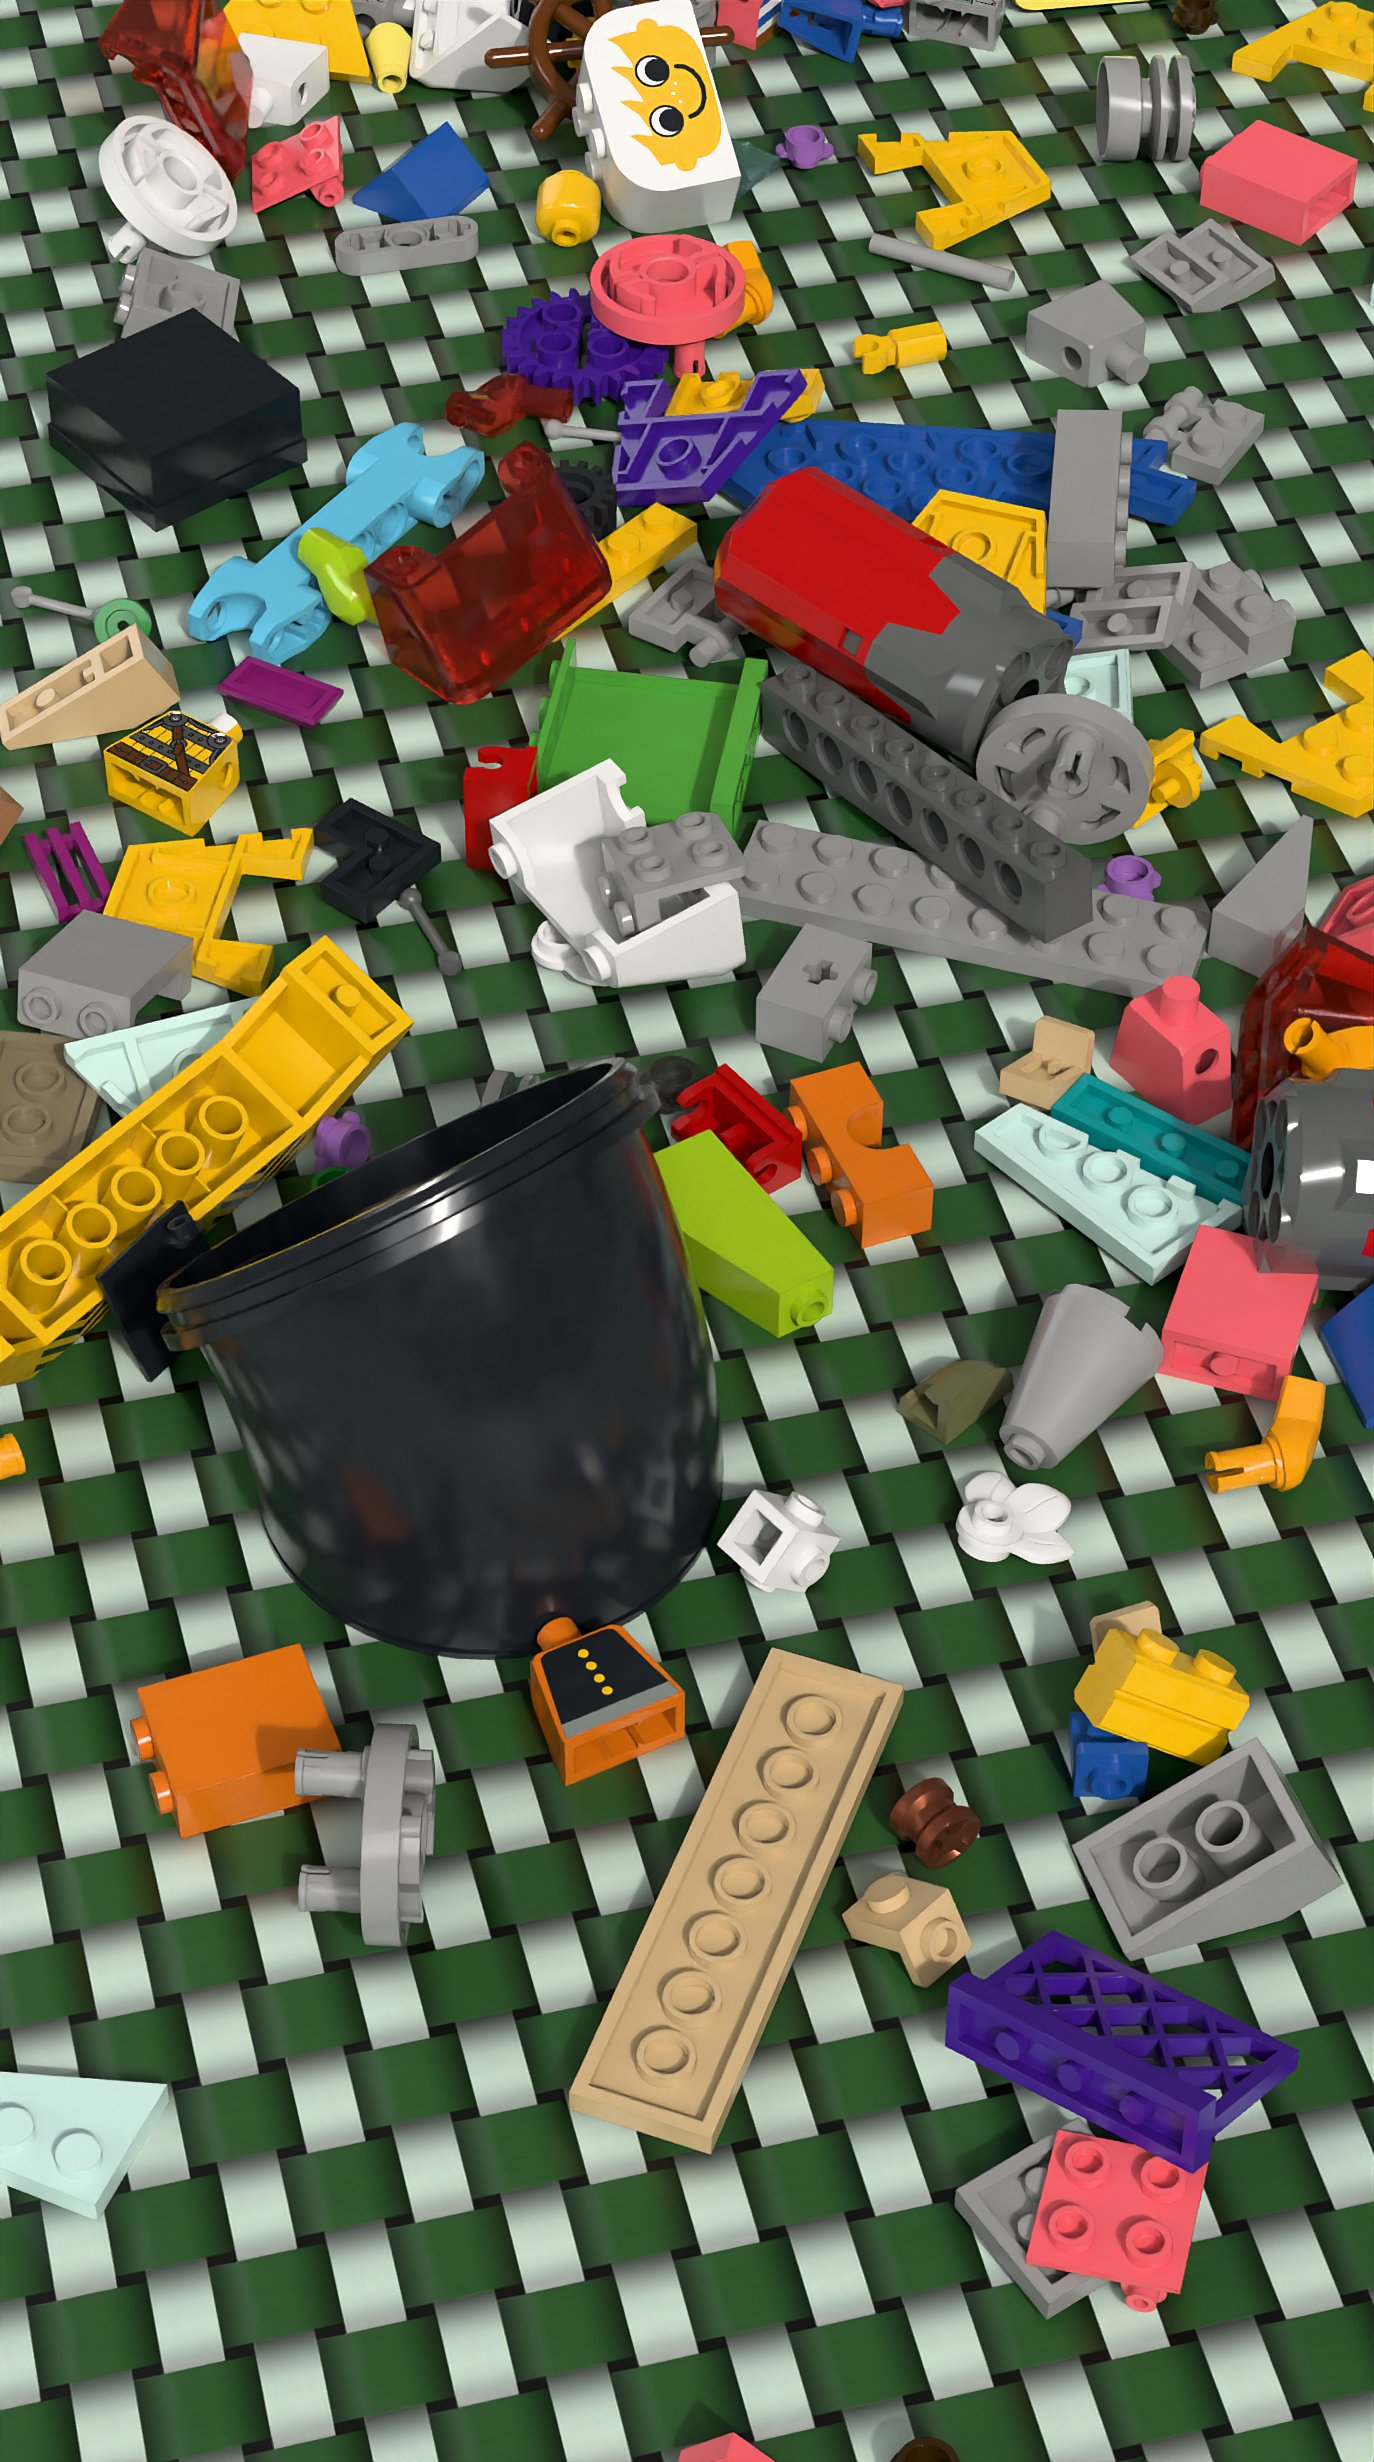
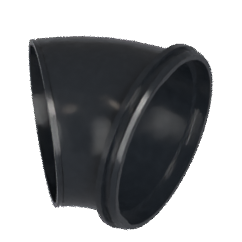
M623 1057L608 1058L590 1063L531 1085L377 1156L291 1201L218 1243L173 1273L161 1283L155 1292L157 1295L156 1310L158 1313L167 1314L169 1318L160 1331L167 1347L171 1351H182L199 1347L225 1399L251 1469L257 1491L262 1526L271 1549L281 1566L300 1590L320 1608L342 1623L369 1637L399 1648L455 1659L496 1660L535 1656L543 1652L537 1643V1636L540 1630L554 1619L561 1617L572 1619L583 1636L611 1624L623 1626L642 1615L660 1602L681 1582L695 1565L711 1537L722 1501L724 1475L722 1425L713 1352L701 1294L684 1235L661 1171L642 1129V1125L659 1110L662 1103L653 1085L636 1084L635 1079L639 1072L635 1066L625 1061Z

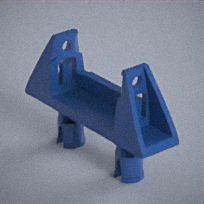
M783 0L778 25L816 48L838 59L853 63L861 33L898 39L901 33L903 14H900L902 8L869 6L862 4V0ZM794 9L800 11L799 15L796 17H792L789 15V13ZM810 12H812V22L817 23V25H811L807 22Z

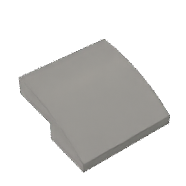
M1212 218L1181 239L1168 230L1129 257L1133 267L1192 313L1216 310L1240 301L1276 280L1274 267L1271 263Z
M1194 562L1115 568L1114 588L1088 589L1085 602L1073 603L1070 617L1083 621L1082 639L1074 648L1072 655L1118 649L1136 651L1168 648L1184 625L1198 588L1201 573Z

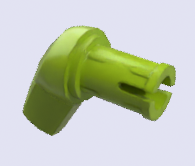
M311 528L303 534L297 550L298 558L317 577L323 598L334 615L353 626L365 620L390 629L399 635L408 633L416 617V604L376 589L370 565L360 547L324 528Z

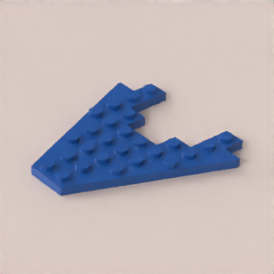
M782 419L774 425L720 489L745 508H748L769 482L801 468L815 466L910 524L940 489L1042 510L1045 512L1047 522H1049L1056 434L803 419L798 422L789 423ZM1133 438L1129 513L1143 517L1152 523L1166 524L1173 527L1194 502L1197 482L1159 470L1167 460L1168 442ZM1046 609V616L1057 622L1063 632L1073 637L1076 647L1082 639L1083 621Z

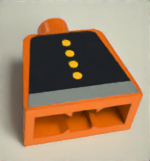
M561 1617L550 1621L540 1630L537 1636V1643L543 1652L536 1654L530 1661L531 1699L557 1771L565 1787L685 1737V1693L622 1626L611 1624L582 1636L572 1619Z

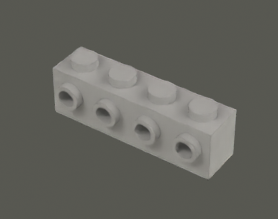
M1058 409L1047 536V587L1114 588L1115 565L1126 566L1133 432H1122L1123 410Z

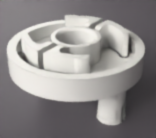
M138 115L122 121L104 140L99 151V169L102 181L112 201L128 220L115 235H112L107 243L108 249L114 257L125 247L127 248V251L119 260L121 263L131 264L137 258L142 248L146 247L151 241L178 254L188 256L205 255L214 250L231 233L235 227L238 213L232 186L215 158L186 131L163 119Z

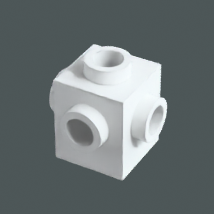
M754 1489L717 1545L741 1566V1574L758 1588L769 1593H773L776 1588L805 1593L807 1588L817 1582L826 1572L830 1563L829 1556L841 1540V1537L822 1521L826 1516V1512L807 1496L796 1491H792L788 1497Z

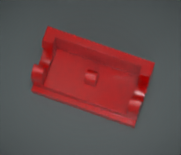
M497 746L483 747L477 750L478 761L486 764L497 763L501 767L496 769L466 767L463 776L466 867L495 870L488 852L489 847L494 845L489 820L539 795L538 747L526 746V749Z
M726 1063L717 1067L714 1074L686 1088L677 1097L676 1101L684 1109L692 1107L700 1101L692 1112L683 1114L671 1123V1137L677 1142L710 1129L768 1195L801 1178L802 1132Z

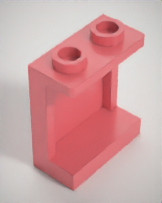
M1200 1224L1162 1329L1161 1343L1164 1347V1362L1157 1373L1278 1402L1284 1376L1292 1375L1294 1359L1312 1303L1316 1304L1319 1295V1289H1317L1319 1274L1258 1273L1253 1241L1256 1237Z

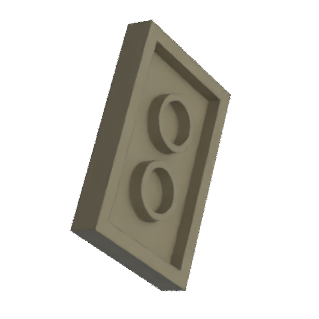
M0 1030V1181L41 1184L91 1144L104 1099L66 1063L63 1055L64 1044L80 1039L62 1035Z

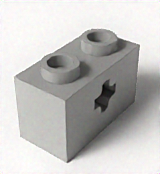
M805 923L756 997L755 1042L822 1063L835 1042L842 1043L848 1036L853 1015L860 1004L867 1005L874 994L878 974L876 970L871 969L872 943Z

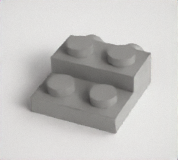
M143 247L136 266L127 263L118 291V293H121L116 307L113 322L123 325L121 338H126L194 307L232 336L240 279Z
M1232 561L1200 572L1198 588L1184 625L1168 648L1157 649L1189 681L1201 690L1290 656L1294 629L1296 627V615L1287 600L1280 599L1274 601L1264 592L1263 582L1257 572L1252 569L1243 572Z

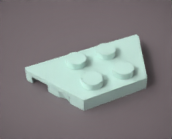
M260 996L64 1044L63 1055L66 1063L124 1118L222 1040Z

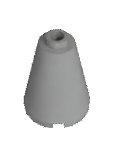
M1066 1284L1061 1293L1057 1294L1055 1289L1046 1299L999 1430L1000 1438L1005 1444V1453L1019 1466L1029 1470H1037L1039 1467L1044 1469L1054 1468L1148 1382L1164 1362V1347L1156 1332L1147 1322L1142 1330L1139 1331L1131 1322L1124 1318L1130 1307L1119 1299L1096 1288L1079 1284Z

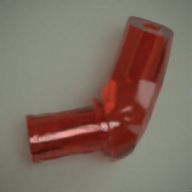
M521 373L501 374L492 378L475 391H454L446 403L445 416L446 420L456 427L494 438L514 428L519 419L522 420L525 415L557 419L562 423H568L574 407V392L570 389L562 390L530 384L529 378H526L525 374Z

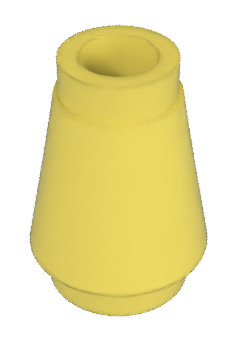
M391 22L381 23L371 30L365 42V50L379 88L386 93H398L406 86L412 39L403 27Z

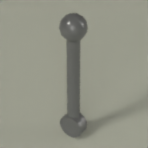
M415 888L404 889L399 896L400 905L412 912L438 954L439 971L448 976L458 974L462 969L461 955L455 951L448 950L421 906V893Z

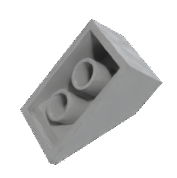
M1257 1736L1072 1845L1103 1912L1129 1961L1281 1921L1344 1884L1287 1777Z

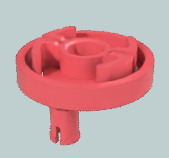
M661 234L634 238L612 247L595 262L590 274L591 308L596 318L606 328L622 337L648 344L674 345V363L672 366L674 375L681 379L683 373H693L694 365L696 366V373H699L701 378L706 372L705 339L714 337L727 330L739 319L744 310L745 272L738 259L729 251L715 243L691 235Z

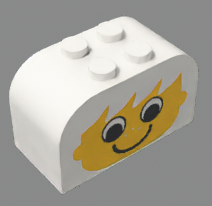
M659 0L619 8L603 15L593 24L585 40L578 84L576 86L577 106L572 108V116L577 136H585L589 152L585 153L588 177L594 182L598 181L607 210L622 226L631 231L641 233H661L730 220L741 180V173L691 1Z

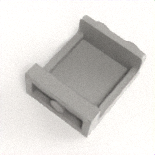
M83 910L19 968L17 1019L21 1024L80 1040L135 1027L137 1013L155 995L181 1001L191 992L194 938Z

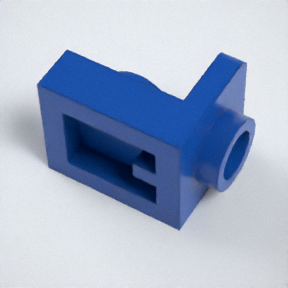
M1070 1712L1069 1744L1073 1797H1099L1106 1800H1116L1123 1797H1144L1149 1762L1148 1745L1094 1727L1084 1712Z

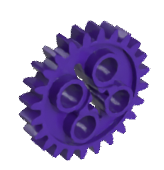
M570 288L569 297L563 298L558 293L552 291L550 292V301L548 302L534 297L531 299L532 309L519 306L517 308V317H508L506 319L507 329H502L501 332L502 364L507 366L508 376L518 377V386L520 388L533 385L534 396L536 397L548 391L552 392L553 402L556 403L564 396H572L574 405H579L583 397H590L596 405H600L602 396L609 395L617 402L621 401V389L624 382L653 380L654 375L664 374V363L669 361V345L634 341L606 328L593 313L590 302V290L587 295L580 296L575 288ZM587 323H591V329L588 334L586 367L579 369V362L582 360L584 326Z

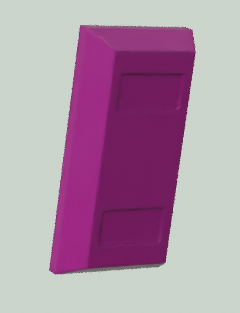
M247 656L218 686V691L230 701L310 730H314L336 706L344 694L343 689L251 656Z

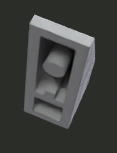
M1303 814L1213 909L1208 955L1267 982H1270L1286 964L1293 965L1299 959L1307 940V934L1302 931L1306 906L1313 818Z

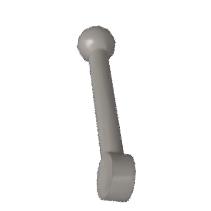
M550 419L544 425L545 435L552 440L559 439L561 436L621 443L622 432L566 426L557 419Z
M19 586L11 591L12 603L15 607L25 608L34 605L91 620L93 623L101 608L93 610L35 595L32 589L27 586Z

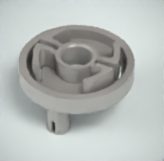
M1047 693L1019 699L1003 708L994 716L985 730L976 761V776L980 784L1063 842L1086 845L1103 842L1119 836L1139 820L1146 808L1152 788L1154 760L1150 747L1141 732L1116 710L1082 696ZM1056 760L1055 766L1050 761ZM997 766L1000 767V771H1001L1002 777L1000 776V774H999V772H998Z
M377 1723L371 1746L366 1745L363 1752H337L298 1748L295 1764L296 1796L325 1795L361 1798L362 1805H364L361 1867L339 1868L302 1864L299 1877L298 1906L300 1912L337 1911L360 1913L365 1945L404 1947L410 1923H423L424 1912L421 1892L426 1856H433L436 1805L433 1750L420 1749L416 1725Z

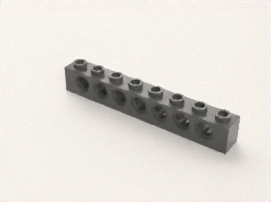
M804 663L791 666L784 670L783 673L760 682L765 741L1046 944L1093 921L1092 861L814 668Z

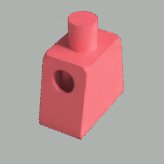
M1176 975L1166 979L1163 985L1132 1000L1125 1007L1109 1066L1153 1106L1193 1126H1197L1231 1108L1230 1031L1226 1023L1199 1001L1200 986L1197 981L1188 976Z

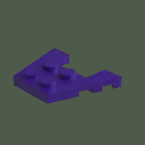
M800 369L759 371L740 410L735 412L662 417L673 395L665 379L624 382L621 389V397L625 402V409L619 412L617 424L622 432L621 444L615 446L612 467L613 484L616 483L618 507L650 506L656 502L659 504L709 502L804 392L808 384Z

